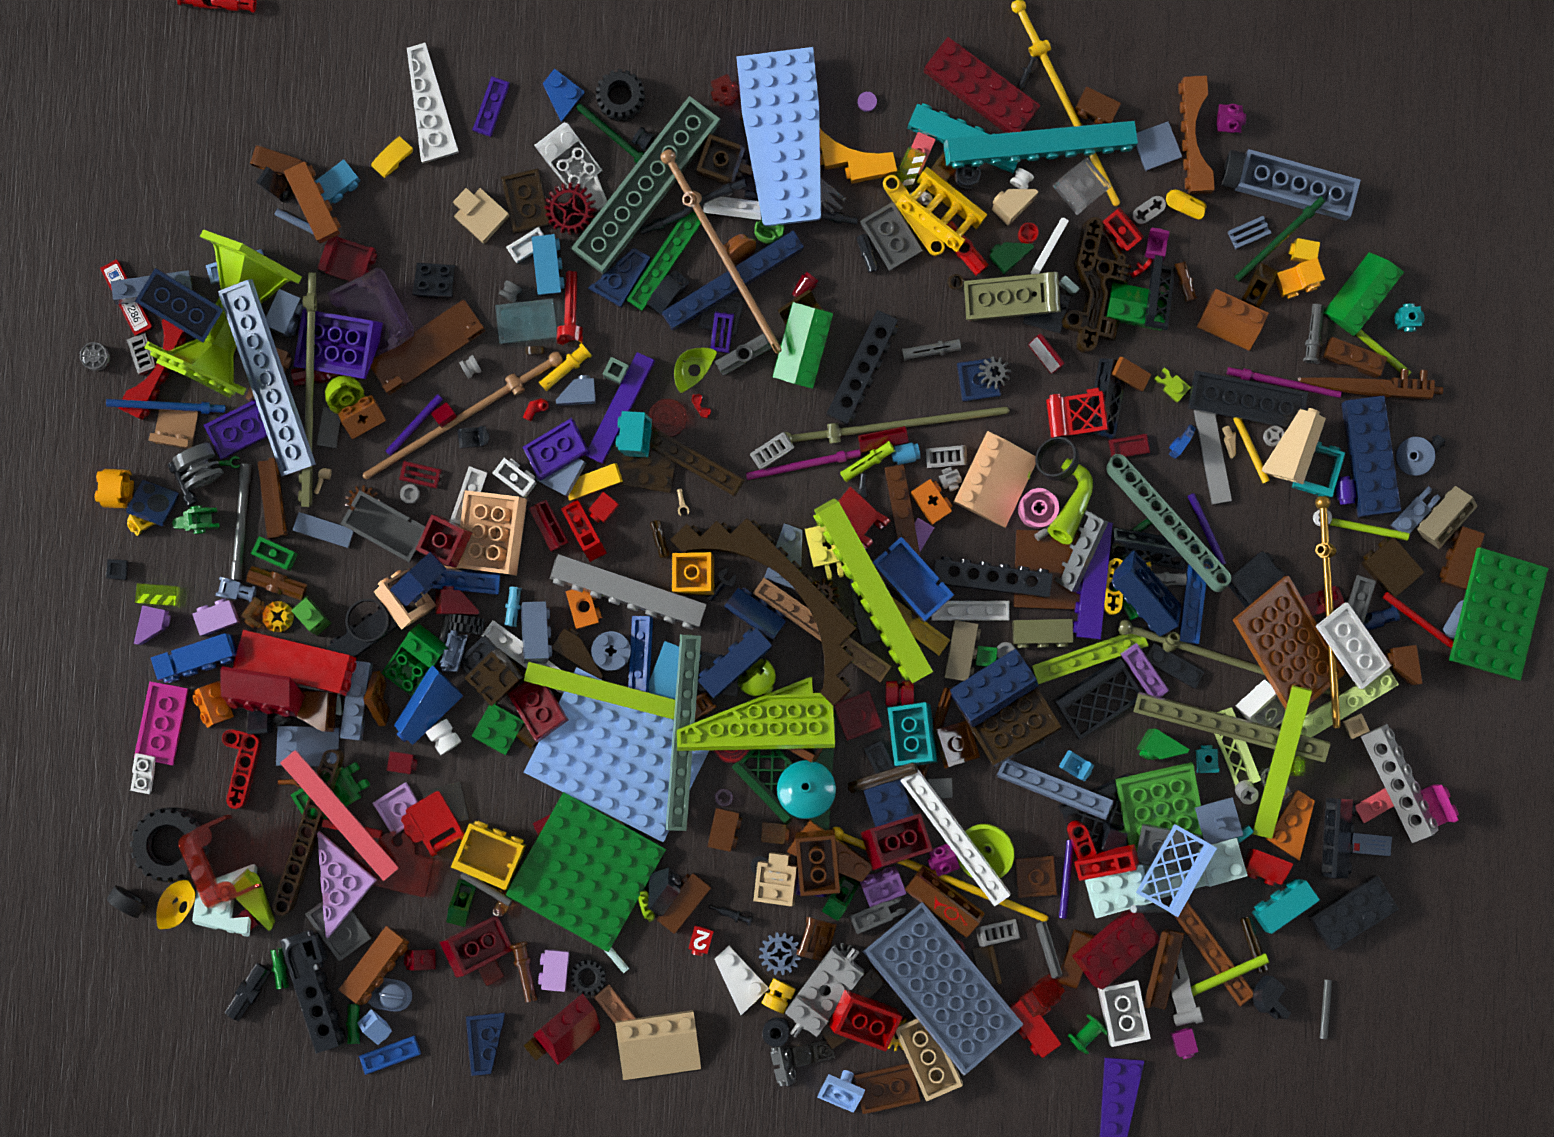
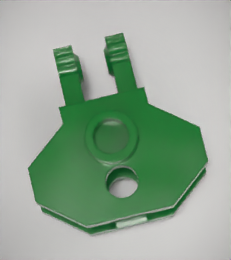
M190 507V509L183 512V516L174 518L173 526L176 529L194 531V534L206 533L205 530L218 529L219 523L212 524L211 514L217 513V508Z

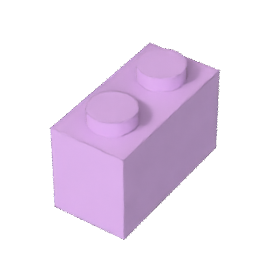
M226 598L216 601L212 607L208 608V605L196 609L197 612L192 614L200 636H207L240 623L233 601H227Z
M546 949L545 953H541L540 965H544L543 973H539L538 984L542 985L541 990L566 991L570 951Z

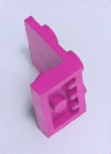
M1433 784L1421 790V795L1428 802L1429 811L1432 817L1436 819L1438 826L1446 822L1459 821L1457 818L1459 815L1455 805H1451L1449 801L1450 793L1446 787Z

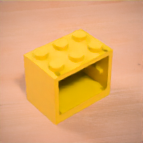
M480 821L469 823L451 868L501 889H509L527 847L523 843L524 840L516 836L509 838L505 836L506 832L497 828L490 830L487 828V824Z

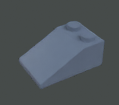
M278 726L276 765H281L280 762L296 749L310 766H319L325 751L339 749L340 728H335L334 732H324L315 727ZM331 753L329 756L330 761L333 763L337 760L335 753Z

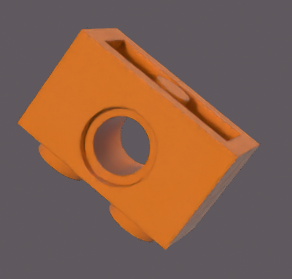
M574 590L566 591L577 630L600 623L599 619L602 618L599 607L595 608L593 601L597 598L590 596V592L584 590L582 593ZM584 601L590 604V609L587 612H581L579 609L580 604Z

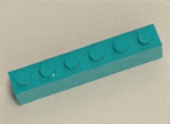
M924 103L916 105L907 128L916 133L920 132L930 136L942 144L950 138L990 135L985 133V130L981 127L975 126L973 128L967 125L966 121L952 119L948 113L943 111L938 113L932 110L931 106ZM1009 160L993 166L1013 174L1018 162L1009 163Z

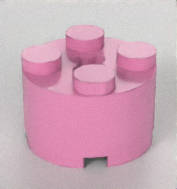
M1036 488L1027 492L1020 500L1018 506V513L1022 522L1034 529H1041L1050 525L1059 512L1057 498L1050 491L1043 488ZM1037 504H1039L1040 507H1043V510H1041L1040 513H1038L1037 510H1034Z

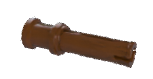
M524 941L512 944L510 948L514 952V965L518 966L525 1002H531V999L533 1001L538 999L529 966L531 958L528 957L526 945L528 943Z

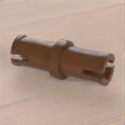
M1186 261L1174 265L1179 277L1178 284L1182 287L1185 302L1197 298L1192 283L1194 280L1193 277H1190Z

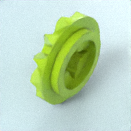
M641 891L638 898L643 916L649 922L654 921L655 914L648 908L649 894L647 891Z

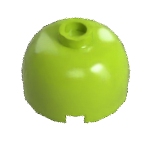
M343 375L332 379L325 390L326 402L330 410L336 414L341 412L343 408L352 406L365 397L361 384L351 376Z
M766 658L765 660L760 659L746 671L745 677L740 676L737 681V685L748 695H766L774 688L773 684L776 680L775 669Z

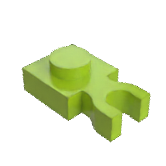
M1164 368L1162 372L1166 376L1165 379H1161L1157 375L1154 380L1164 384L1166 387L1163 391L1174 401L1178 402L1191 387L1177 375L1172 378L1169 371Z

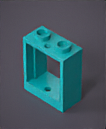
M1318 441L1314 452L1335 458L1327 487L1304 481L1303 484L1293 482L1291 488L1331 498L1345 453L1341 452L1339 447L1330 445L1328 448L1322 446V443Z

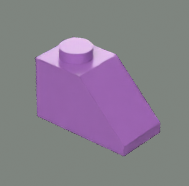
M142 606L134 644L143 645L165 631V628L170 624L171 616L169 611Z

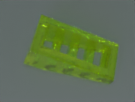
M1294 756L1289 776L1304 775V757Z

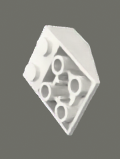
M565 122L534 145L560 180L566 183L567 188L570 182H573L574 188L578 183L581 184V176L586 174L592 175L582 179V187L602 171L569 124Z

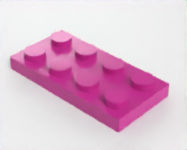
M149 681L135 753L154 756L155 762L174 765L189 692L188 688Z

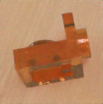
M254 597L241 615L245 618L244 622L252 628L254 626L260 628L262 625L253 618L258 616L264 608L262 606L264 601L258 597Z
M763 822L761 842L784 844L785 840H789L790 829H786L785 824Z

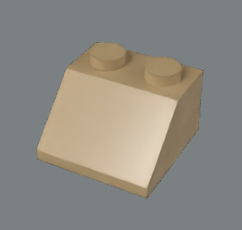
M1008 189L1005 193L1001 191L994 198L992 211L1009 226L1036 199L1038 191L1036 189Z

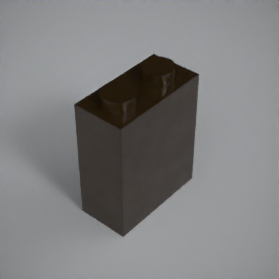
M1386 537L1377 544L1379 546L1377 550H1370L1363 556L1365 560L1361 564L1385 592H1389L1396 597L1419 578L1424 571L1394 537L1390 539Z

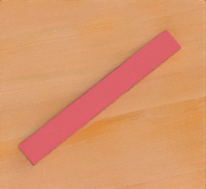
M296 749L280 762L383 881L399 868Z

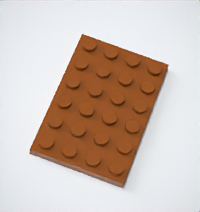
M1285 576L1236 616L1233 621L1286 710L1292 685L1312 690L1309 701L1310 705L1330 687L1328 643L1316 628L1317 623L1289 576ZM1337 659L1338 679H1340L1345 674V671Z

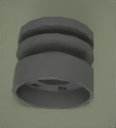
M210 443L191 447L172 459L178 472L187 471L181 477L183 482L188 481L184 484L186 490L207 486L224 474L222 468H217L220 465L218 461L209 462L215 456Z

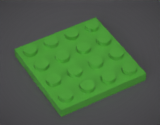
M1192 762L1115 779L1124 827L1128 833L1127 843L1128 845L1135 844L1136 852L1142 823L1172 829L1173 825L1176 824L1190 833L1201 834V838H1203L1195 807L1201 806Z

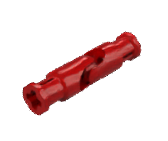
M177 0V4L180 6L182 4H191L194 7L220 9L223 7L230 11L248 10L251 13H255L257 0H211L212 6L208 5L206 0Z

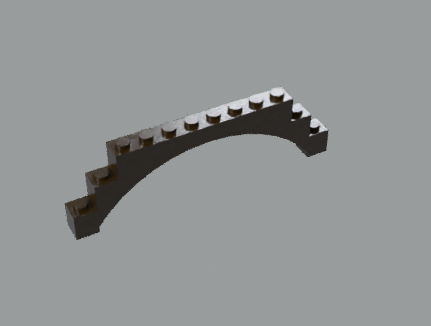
M746 518L731 534L729 533L731 529L724 522L720 524L716 521L701 537L699 535L702 532L694 524L691 527L686 524L670 539L683 553L723 551L751 558L777 572L798 592L815 620L822 641L825 673L823 689L820 693L835 707L851 691L848 687L851 684L843 676L841 678L838 676L854 661L851 657L853 652L846 645L843 648L841 646L857 631L854 627L857 623L849 615L846 618L841 613L843 609L836 602L832 604L827 599L829 595L822 588L818 590L813 585L815 581L808 574L804 576L800 572L802 567L795 560L791 563L786 558L789 554L781 546L777 549L773 545L775 540L768 533L763 535L759 530L761 526L754 519L750 521Z

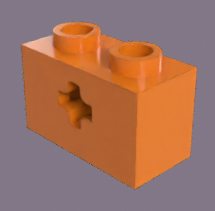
M929 479L911 491L910 494L930 524L933 525L952 512L950 508L953 506L947 497L943 498L940 494L942 490L936 481L932 482ZM930 496L932 499L937 498L936 506L928 504Z

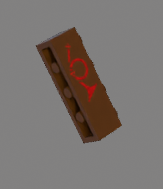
M924 866L920 868L905 888V891L921 903L923 902L929 910L933 911L966 938L978 926L985 915L983 911Z

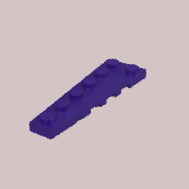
M1104 1058L1100 1137L1128 1136L1144 1060Z

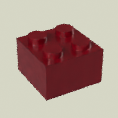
M431 514L415 550L425 555L431 552L441 563L457 567L473 532L441 516Z

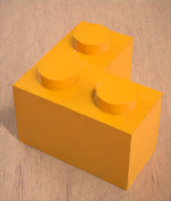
M1318 258L1299 263L1296 267L1278 272L1275 277L1281 298L1287 296L1288 299L1298 296V292L1303 290L1306 293L1316 290L1317 287L1321 286L1320 283L1325 280Z

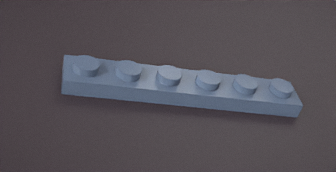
M1010 759L1002 763L997 777L1104 820L1107 819L1114 803L1111 799Z

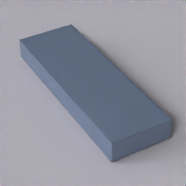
M300 512L293 531L346 548L350 547L354 531L345 526Z

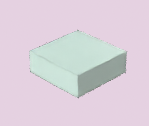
M1066 275L1059 282V285L1071 296H1074L1080 289Z

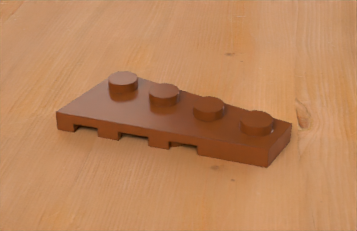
M810 820L801 832L821 831L824 829ZM835 838L838 872L862 882L872 869L871 863ZM796 841L787 850V853L797 856Z

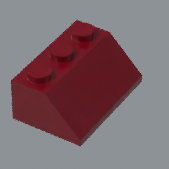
M582 993L533 1035L556 1064L559 1065L601 1028L595 1008Z

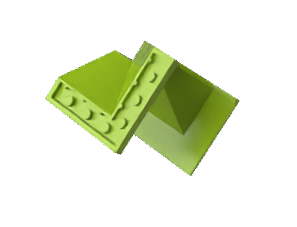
M203 230L200 237L211 242L214 246L221 290L252 279L262 304L287 282L292 281L299 284L302 278L300 275L243 243ZM219 296V298H218L216 304L223 308V305H222V302H221V299H220V296ZM224 310L204 343L194 339L167 351L147 341L144 347L151 351L150 355L158 359L156 363L181 373L228 398L231 395L235 396L236 393L244 395L246 391L245 387L234 383L233 355L237 346Z

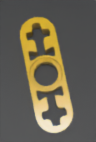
M1114 558L1108 563L1104 611L1108 615H1116L1122 608L1123 594L1120 591L1112 592L1109 589V584L1113 579L1110 576L1114 574V569L1111 566H1114L1115 563H1118L1119 566L1123 562L1119 558ZM1108 595H1119V598L1116 597L1114 604L1118 605V608H1115L1114 611L1111 610V607H1108V604L1112 602V597H1108Z

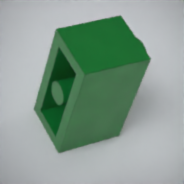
M260 536L251 552L252 555L288 571H291L298 556V553Z

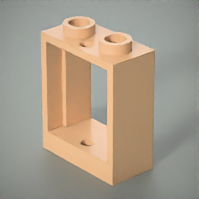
M409 568L403 572L398 570L391 576V579L388 577L384 578L378 583L379 587L374 591L401 630L427 615L436 607L434 601L426 593L415 603L418 608L408 613L392 593L390 588L410 571Z

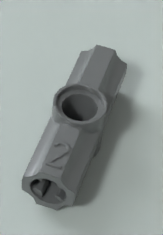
M763 333L715 361V364L722 376H725L772 349V346ZM746 350L750 355L747 359H741L738 355L739 352Z

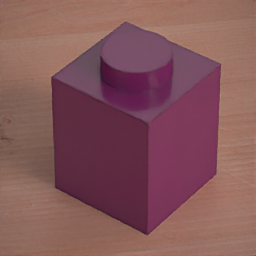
M1188 1027L1171 1032L1177 1056L1183 1057V1059L1194 1057V1053L1198 1052L1193 1030Z

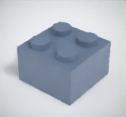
M279 289L266 316L269 329L289 339L292 338V335L295 336L299 329L297 324L302 317V310L306 309L303 307V300Z

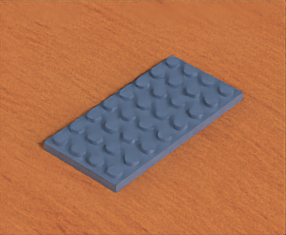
M923 902L863 951L865 956L963 1075H966L1024 1025Z

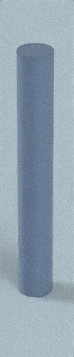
M279 208L276 210V216L313 234L309 223Z

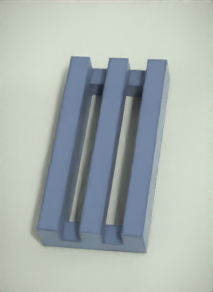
M1264 216L1228 231L1235 250L1271 234ZM1259 222L1261 223L1260 226L1255 227L1249 231H1246L1235 237L1233 235L1234 233L1246 229L1252 225H1255ZM1264 229L1265 232L1237 244L1236 240Z

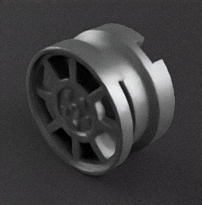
M91 342L81 349L80 360L90 370L101 371L108 366L110 353L103 345Z

